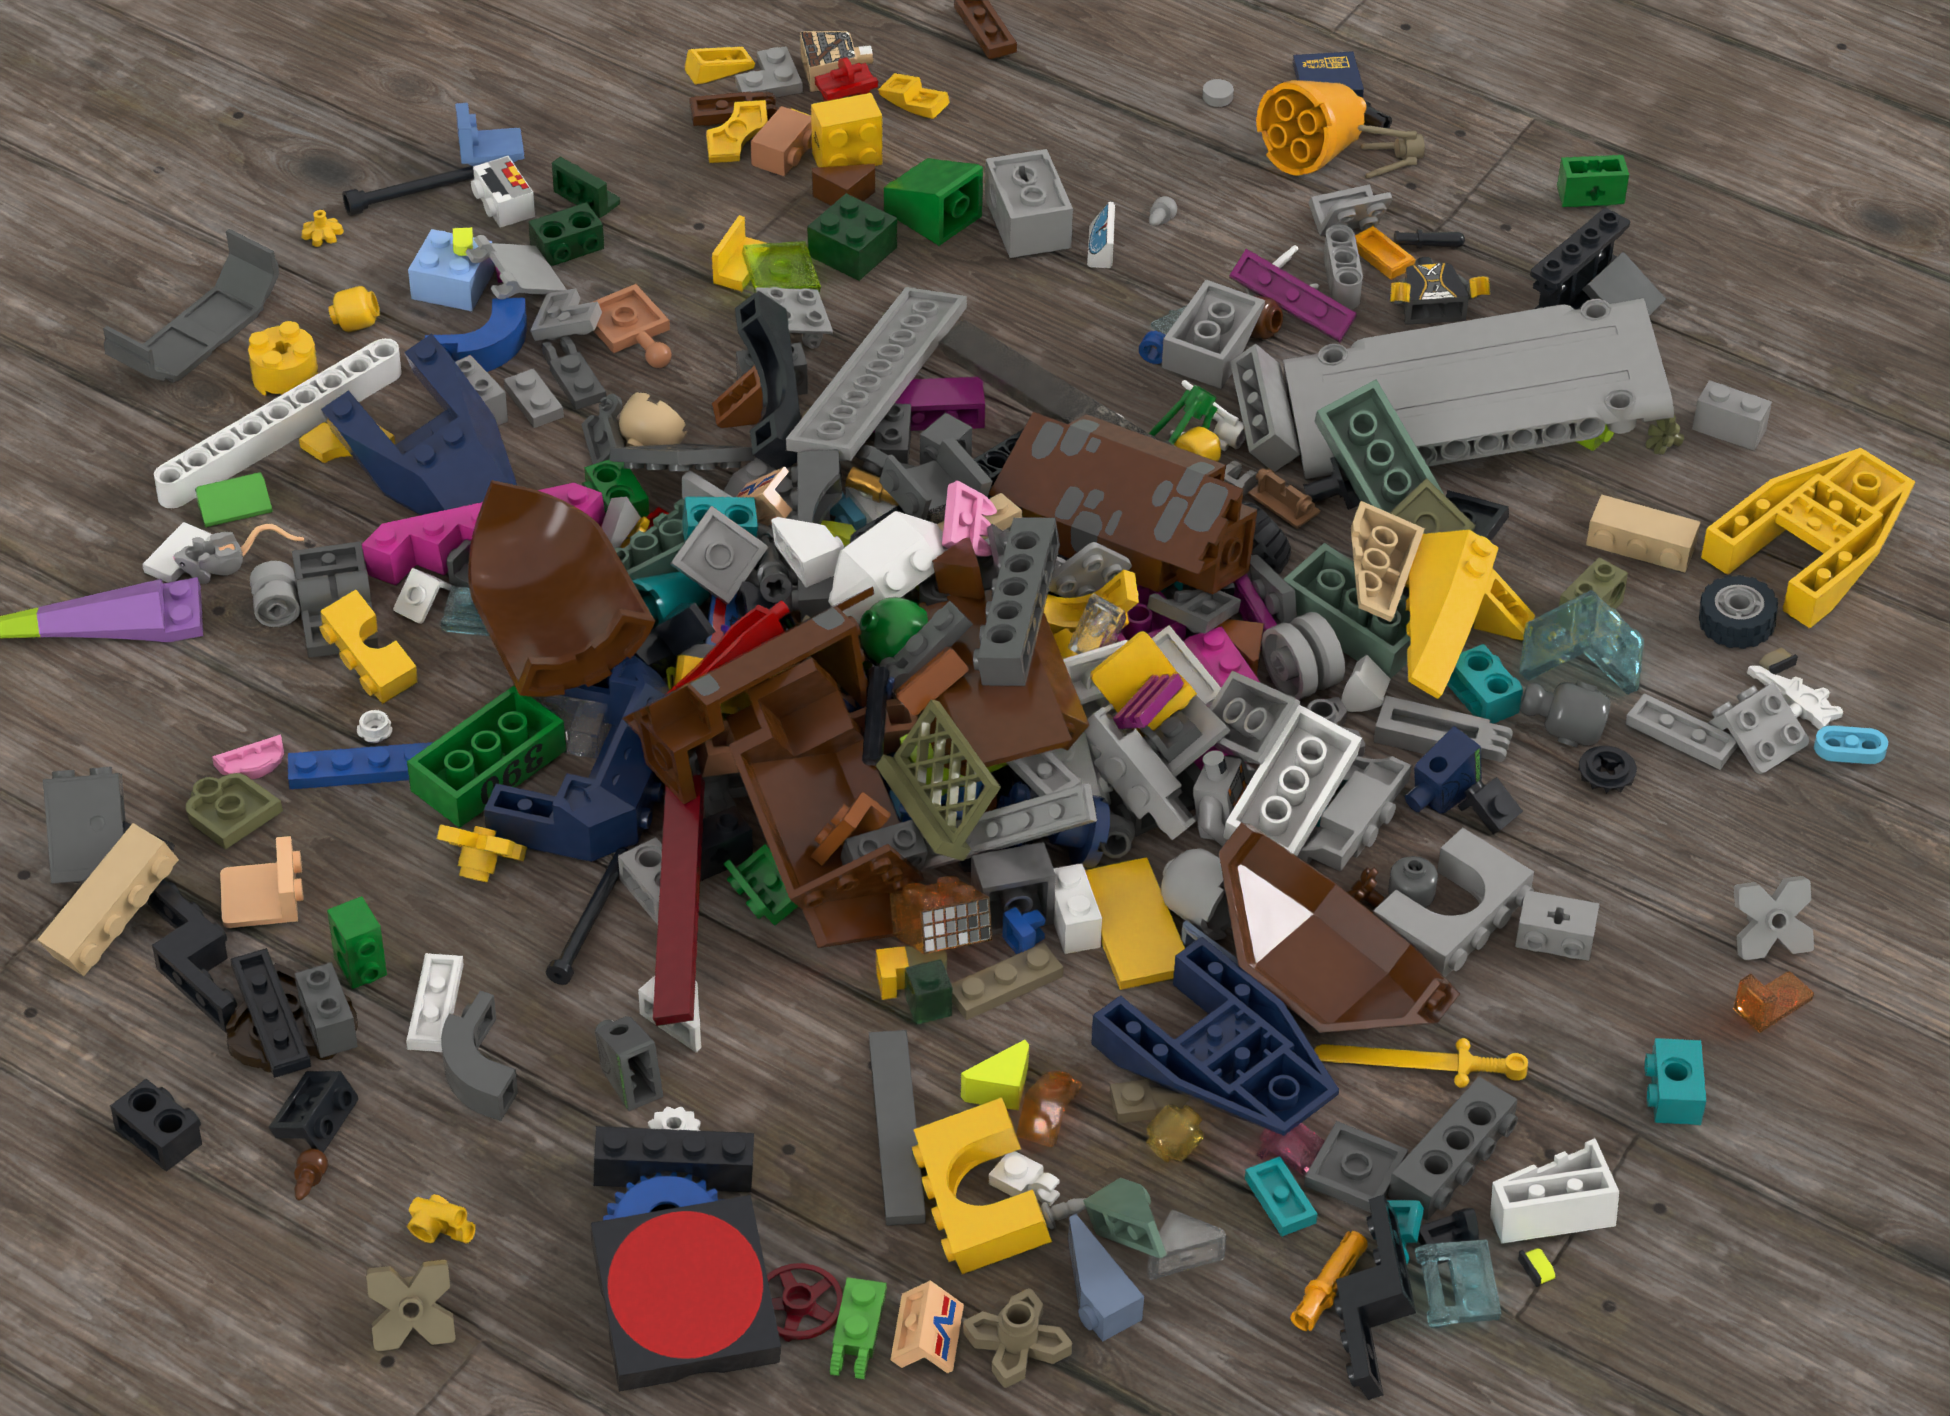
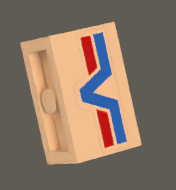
M785 467L747 483L736 496L754 497L757 522L766 526L772 525V519L776 517L786 518L792 511V508L774 490L789 472Z
M931 1280L902 1293L890 1360L903 1368L922 1358H926L946 1373L952 1372L964 1304Z

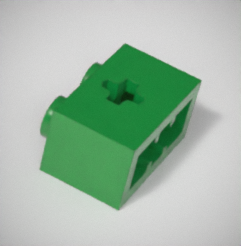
M1607 155L1561 158L1557 190L1562 207L1625 204L1629 172L1624 156Z

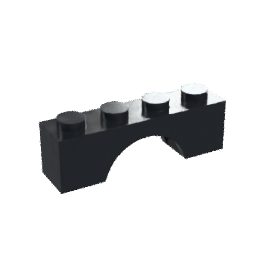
M596 1126L593 1186L626 1187V1184L629 1182L635 1185L641 1176L663 1171H677L694 1175L706 1181L711 1190L751 1192L754 1133Z

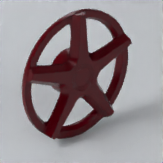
M794 1263L781 1266L767 1274L768 1282L779 1274L784 1287L783 1297L772 1298L774 1310H785L787 1312L784 1329L777 1326L779 1337H782L787 1342L810 1339L827 1332L837 1325L843 1291L839 1282L829 1272L815 1265ZM791 1270H809L824 1276V1278L809 1286L805 1283H797ZM832 1285L837 1295V1304L833 1313L816 1303V1299ZM804 1315H810L824 1321L822 1325L816 1328L797 1331Z

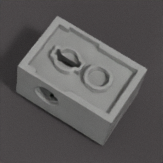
M1043 149L987 158L985 163V200L1009 258L1071 248L1073 208L1048 150Z

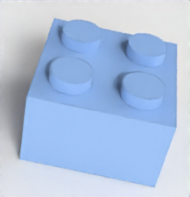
M431 229L408 269L411 299L473 311L495 271L494 263L491 258L480 263H473L467 255H456L453 252V233ZM473 237V249H476L478 245L474 241L475 237Z

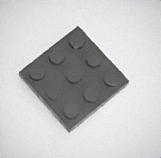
M682 443L610 448V461L624 462V468L627 469L644 468V463H646V470H666L669 467V471H690L692 465H695L697 470L715 469L718 463H720V468H740L741 461L755 460L752 454V447Z

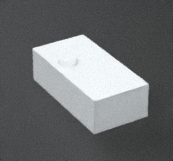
M1299 705L1228 817L1223 838L1228 840L1240 823L1243 822L1254 826L1298 856L1357 757L1362 738Z

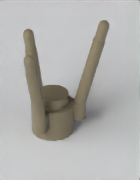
M1366 125L1358 126L1359 131L1400 137L1395 139V142L1361 144L1360 147L1363 150L1394 149L1396 157L1403 159L1366 173L1365 177L1367 179L1405 166L1417 165V159L1424 157V139L1422 134H1417L1416 131H1400Z

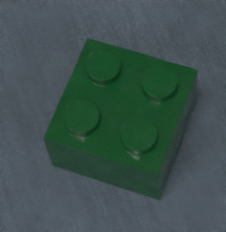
M846 193L807 226L808 256L860 281L897 248V218Z

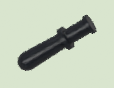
M1417 229L1416 233L1394 232V242L1397 245H1416L1417 249H1421L1422 246L1458 248L1465 243V237L1460 232L1423 233L1422 229Z

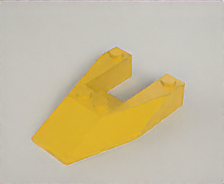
M1862 448L1772 478L1706 529L1701 558L1729 575L1785 530L1791 532L1823 553V555L1788 582L1782 610L1808 628H1811L1835 608L1880 553L1915 485V481Z

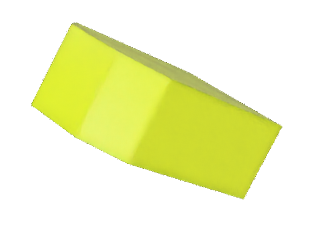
M472 227L453 228V252L458 256L467 255L465 253L467 249H473Z

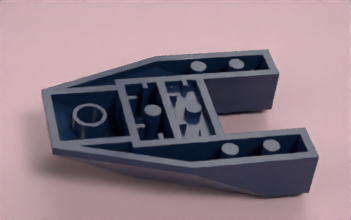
M432 334L404 353L413 374L445 411L402 441L394 445L349 390L321 409L331 431L382 493L419 515L481 503L484 501L491 480L517 485L493 413L450 354Z
M1204 937L1199 938L1175 956L1173 985L1209 1015L1176 1039L1170 1037L1121 995L1093 1015L1091 1044L1118 1067L1225 1114L1283 1136L1339 1095V1088L1284 1002Z

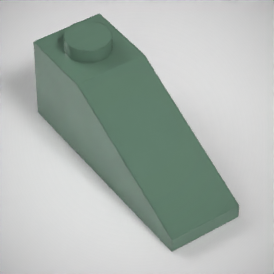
M1119 1178L1083 1200L1096 1235L1160 1259L1167 1255L1149 1206L1151 1204L1150 1196L1142 1185Z

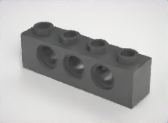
M1478 1076L1392 1172L1388 1197L1392 1200H1419L1424 1207L1422 1218L1427 1221L1437 1209L1443 1211L1451 1201L1453 1191L1459 1184L1465 1186L1471 1179L1475 1166L1481 1160L1485 1162L1491 1157L1496 1148L1497 1141L1502 1136L1508 1137L1512 1133L1518 1122V1117L1515 1116L1518 1099Z

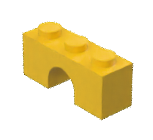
M357 590L352 591L320 611L322 625L319 629L321 634L330 645L336 644L341 651L339 655L345 666L349 670L355 669L360 675V683L369 696L374 694L383 704L418 683L416 665L397 641L379 649L370 648L363 643L369 636L378 632L376 614Z

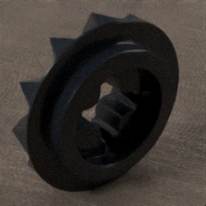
M1597 746L1587 750L1581 756L1578 771L1581 772L1582 781L1590 782L1592 790L1601 787L1604 788L1607 794L1611 789L1622 792L1625 786H1632L1637 766L1634 759L1624 750L1613 746ZM1601 766L1605 767L1607 771L1614 770L1613 775H1610L1607 771L1601 772Z

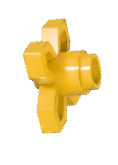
M440 825L437 834L438 840L462 848L457 865L461 867L459 876L487 883L489 875L494 874L498 856L524 861L527 850L526 846L516 844L511 840L495 837L496 831L478 826H475L474 831L470 832Z

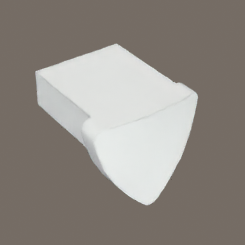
M1368 655L1357 661L1342 694L1341 701L1346 710L1349 712H1362L1382 706L1385 699L1384 695L1391 679Z

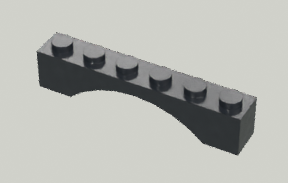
M757 291L735 308L737 331L755 364L763 393L761 417L757 424L750 429L752 454L776 470L782 467L788 469L797 463V452L787 451L786 438L799 423L801 416L786 308L762 292Z

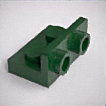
M561 156L552 162L553 189L556 194L575 205L587 202L598 218L603 217L620 205V197L608 191L607 183L599 177L590 174Z

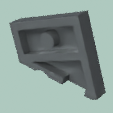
M1199 589L1175 591L1174 598L1169 600L1162 598L1158 593L1150 595L1147 609L1186 625L1192 632L1206 634L1238 613L1241 599L1220 590L1213 595Z

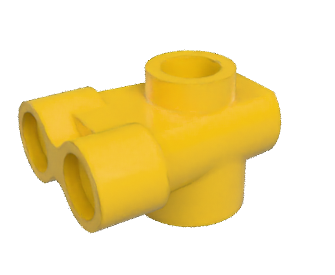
M435 1194L431 1195L429 1200L416 1197L410 1204L409 1212L412 1218L407 1228L418 1239L427 1243H434L440 1233L451 1236V1239L466 1244L473 1239L475 1224L467 1221V1210L464 1207L451 1204L443 1197Z

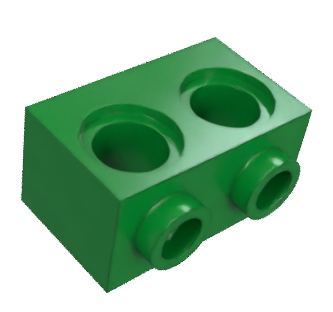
M609 459L584 467L585 482H582L581 485L602 493L605 514L611 498L627 496L641 517L649 515V498L631 469L624 468V462H613Z
M361 896L328 909L334 959L351 988L354 989L364 984L372 983L386 976L387 970L381 926L364 898Z

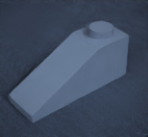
M1078 1215L1070 1216L1068 1243L1078 1299L1079 1317L1083 1325L1088 1330L1093 1329L1103 1342L1142 1321L1144 1296Z

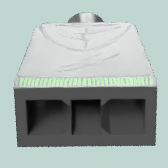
M629 1016L616 1021L604 1020L600 1022L595 1029L600 1065L603 1073L627 1110H634L664 1097L656 1046L653 1039Z

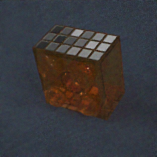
M941 877L937 879V883L930 885L911 883L904 885L903 890L890 892L893 936L922 954L992 940L989 896L976 890L974 886L960 881L958 877Z

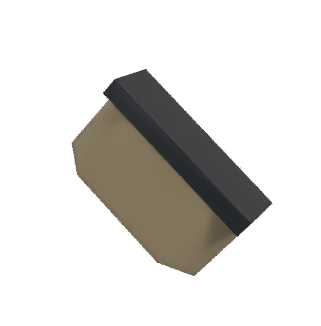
M1781 647L1764 655L1759 661V665L1772 674H1777L1795 666L1798 656L1796 654L1792 656L1786 649Z

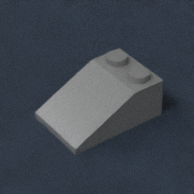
M1205 280L1163 338L1162 368L1221 389L1232 374L1230 361L1243 353L1264 308L1265 300Z
M1232 671L1209 707L1230 729V732L1213 746L1227 755L1241 758L1244 762L1263 764L1299 706L1300 701Z

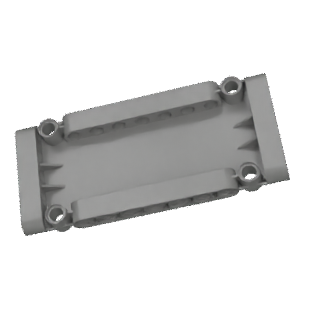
M1644 298L1611 304L1605 300L1592 299L1586 301L1581 309L1576 310L1568 305L1526 310L1363 338L1354 342L1351 348L1347 349L1340 344H1328L1322 347L1317 354L1283 359L1305 480L1329 476L1334 471L1330 458L1335 456L1314 422L1317 410L1377 379L1427 466L1593 439L1603 433L1605 424L1610 431L1622 434L1630 432L1635 428L1636 419L1641 418L1644 423L1674 418L1672 395ZM1337 461L1341 475L1346 477L1345 473L1343 472L1342 468L1340 467Z

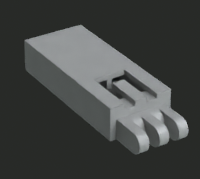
M1385 696L1375 726L1374 742L1426 754L1455 726L1481 746V758L1502 762L1506 758L1513 731L1509 727L1490 723V719Z

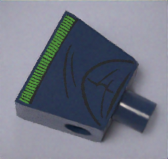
M1453 726L1416 763L1414 767L1415 788L1405 795V801L1408 806L1415 812H1420L1429 805L1438 813H1446L1467 798L1463 792L1480 779L1482 781L1481 746Z

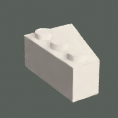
M1594 1138L1585 1142V1148L1570 1155L1564 1151L1554 1156V1162L1539 1168L1533 1164L1494 1181L1492 1185L1490 1217L1501 1244L1614 1227L1617 1221L1619 1190L1600 1147Z

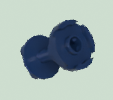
M1024 782L1014 783L1008 796H1000L997 809L1031 799L1028 785ZM1093 795L1096 822L1048 835L1050 843L1069 847V857L1073 865L1082 863L1084 868L1091 869L1096 867L1104 852L1097 850L1100 843L1107 844L1110 828V808L1107 802H1102L1105 799L1102 796ZM1022 843L1016 844V845H1013V846H1009V847H1006V848H1003V849H999V850H1004V849H1009V848L1020 847V846H1022Z

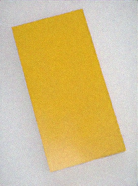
M1145 857L1085 870L1102 917L1101 943L1119 989L1122 990L1173 979L1175 956L1183 951L1185 947L1170 911L1164 903L1161 889L1148 858Z

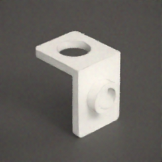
M412 568L393 610L422 624L439 588L455 592L457 587L431 574Z

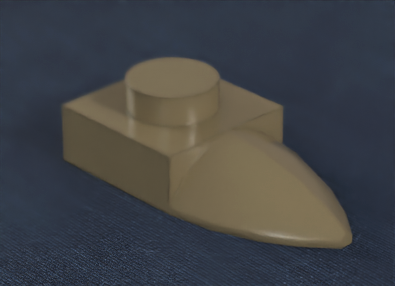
M1148 1079L1110 1084V1097L1117 1124L1164 1117L1177 1111L1189 1101V1097L1171 1089L1150 1087Z

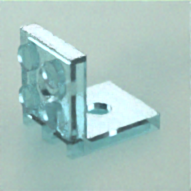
M1590 590L1525 624L1519 673L1529 681L1584 653L1628 695L1639 689L1644 639L1637 630L1632 629L1621 618L1615 609L1610 608L1593 590Z

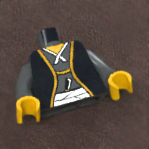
M1421 257L1415 261L1414 265L1406 268L1405 278L1391 283L1389 299L1394 305H1401L1404 302L1405 325L1466 321L1468 300L1478 298L1481 295H1490L1489 278L1484 276L1474 277L1467 281L1456 273L1451 264H1433L1431 258Z

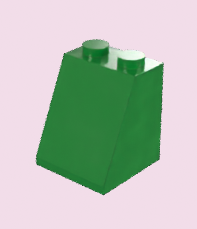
M927 158L884 187V212L896 217L899 222L938 246L982 217L983 167L979 164Z

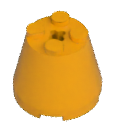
M1291 80L1278 84L1264 94L1257 110L1256 127L1257 132H1262L1264 143L1269 151L1266 156L1277 168L1290 175L1300 176L1318 171L1358 139L1362 132L1358 130V126L1364 125L1366 103L1351 88L1341 83Z

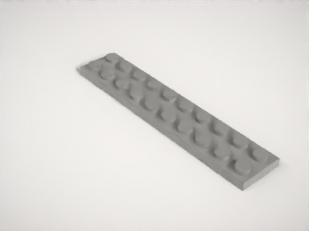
M905 287L786 438L787 451L804 452L838 449L840 461H851L967 308V296Z

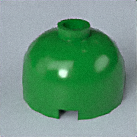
M888 597L875 603L862 615L859 624L861 646L868 657L877 664H880L887 657H894L906 645L907 641L928 623L926 610L913 601L898 597Z

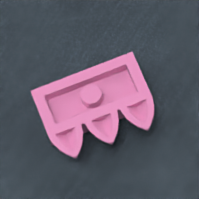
M958 480L948 485L942 546L949 549L960 540L970 537L976 557L992 555L991 547L980 537L988 536L987 527L991 525L983 516L993 515L997 513V510L985 495Z

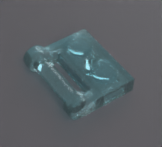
M1487 1240L1425 1244L1415 1249L1417 1263L1422 1265L1430 1308L1427 1312L1430 1327L1440 1328L1454 1323L1499 1320L1502 1313ZM1448 1260L1456 1306H1445L1438 1261Z

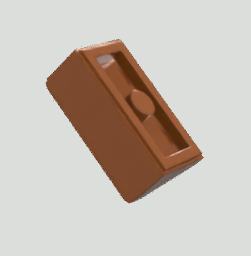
M946 646L894 691V695L912 715H918L926 708L931 699L935 700L967 673L969 670L968 666L951 647Z

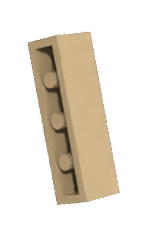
M132 823L37 940L55 959L85 976L91 967L100 960L101 955L112 941L123 932L126 924L138 909L148 901L155 888L170 874L173 866L179 859L164 841Z

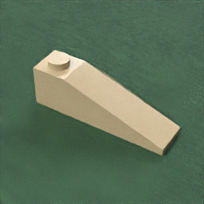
M1360 501L1351 524L1358 608L1391 622L1425 528L1363 501Z

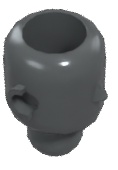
M1578 680L1576 683H1560L1553 693L1546 691L1538 683H1529L1524 691L1519 710L1526 716L1540 715L1545 717L1544 727L1550 735L1557 737L1558 742L1577 748L1578 745L1593 746L1598 743L1609 716L1611 702L1605 693L1597 690V686Z

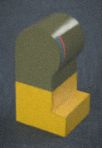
M925 944L876 949V974L882 1000L897 998V990L915 988L917 986L934 989L944 984L947 979V954L945 950H936L935 944V950L925 952Z

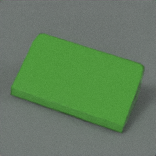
M259 472L198 486L195 489L198 507L205 527L272 512L264 477Z

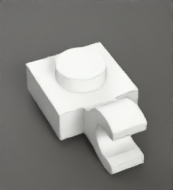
M1016 1151L1006 1154L989 1173V1185L1012 1197L1033 1189L1036 1198L1040 1202H1047L1051 1206L1060 1196V1193L1054 1190L1059 1184V1179L1050 1173H1043V1165Z

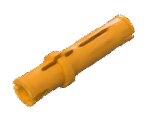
M1348 1231L1336 1251H1334L1321 1270L1317 1279L1311 1280L1305 1288V1296L1290 1315L1292 1323L1297 1328L1303 1331L1308 1329L1312 1331L1323 1311L1331 1308L1334 1304V1297H1336L1338 1291L1336 1279L1348 1276L1360 1256L1368 1248V1241L1362 1234L1356 1231L1351 1233Z

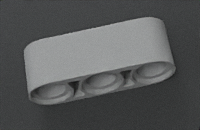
M1333 225L1326 230L1323 258L1330 296L1333 300L1351 310L1360 304L1363 279L1355 233L1348 226Z

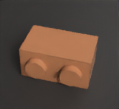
M781 106L751 140L752 166L785 177L793 166L798 165L802 155L812 148L811 116Z

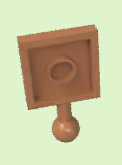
M637 284L593 301H598L602 310L594 332L613 354L639 343L646 351L645 358L650 366L664 368L669 364L672 357L670 348L666 344L655 342L652 337L670 330L669 319Z

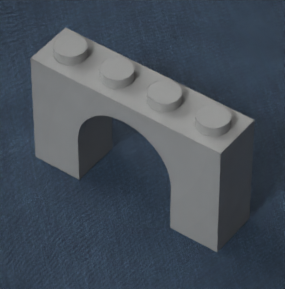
M1463 827L1441 847L1437 872L1471 893L1479 903L1477 908L1462 915H1441L1424 908L1398 890H1395L1373 911L1376 916L1414 945L1444 977L1453 970L1458 971L1464 965L1467 956L1474 949L1480 950L1497 927L1501 929L1507 924L1512 913L1519 906L1522 907L1525 890L1534 891L1532 888L1534 871Z

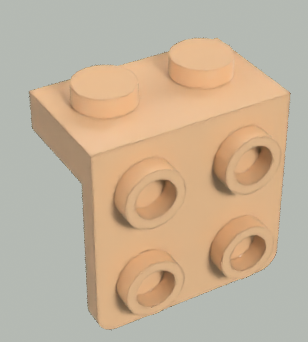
M291 836L276 838V863L226 867L221 870V910L224 927L236 928L298 921L297 901H303L304 897L302 879H296V873H302L300 850L293 851Z

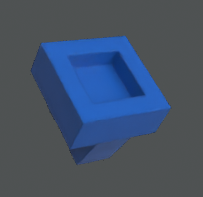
M1016 907L1003 913L1002 937L1016 954L1024 952L1045 939V933L1040 927L1045 924L1046 919L1038 909L1021 914Z

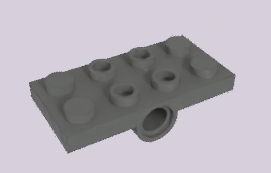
M361 541L292 551L308 658L339 654L341 652L335 643L330 645L321 634L319 627L322 625L320 612L322 609L354 590L359 592L372 609ZM377 632L365 639L363 643L370 648H379Z

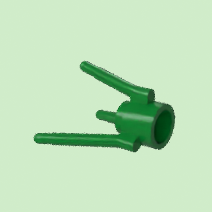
M1194 385L1191 391L1186 389L1181 399L1146 436L1154 438L1182 408L1186 413L1168 441L1173 444L1177 441L1192 416L1200 420L1205 415L1202 427L1209 430L1212 418L1218 407L1213 405L1217 398L1197 385Z

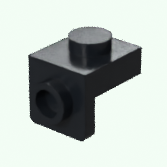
M1497 777L1486 784L1481 779L1463 792L1467 798L1457 806L1461 812L1471 806L1493 835L1523 812Z

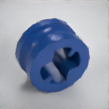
M1158 331L1146 333L1139 345L1138 351L1140 356L1152 364L1162 363L1163 338L1166 335Z

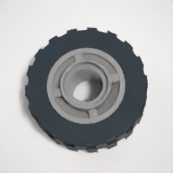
M1744 575L1724 576L1722 579L1718 578L1712 584H1708L1705 587V592H1702L1699 611L1700 628L1704 630L1708 638L1728 648L1738 647L1739 649H1746V647L1758 646L1759 643L1767 641L1769 636L1774 633L1778 612V599L1775 598L1773 589H1770L1766 583L1758 581L1757 578L1744 577Z

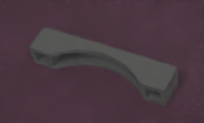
M838 449L797 452V466L791 467L792 485L793 487H798V490L791 491L792 509L793 511H798V515H792V520L821 524L830 509L842 498V472ZM792 569L793 586H798V590H792L793 611H800L801 622L806 615L813 617L831 607L828 600L832 591L834 576L806 588Z

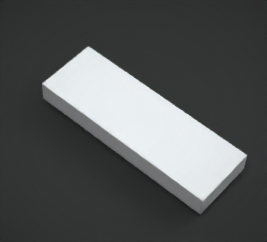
M425 953L406 1040L407 1050L442 1052V1029L449 1013H454L464 965L463 956Z

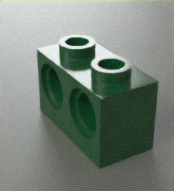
M587 202L528 221L530 245L538 248L550 266L604 249L603 224Z

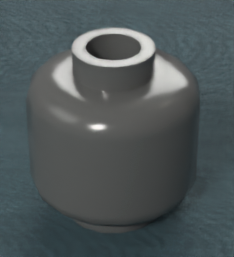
M1417 856L1399 859L1391 868L1388 886L1389 896L1395 890H1398L1424 908L1430 906L1435 899L1438 879L1435 866L1430 861Z

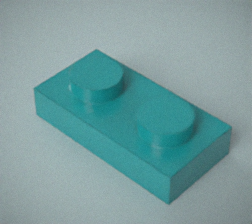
M1280 1156L1245 1169L1246 1182L1281 1237L1316 1224L1317 1212Z

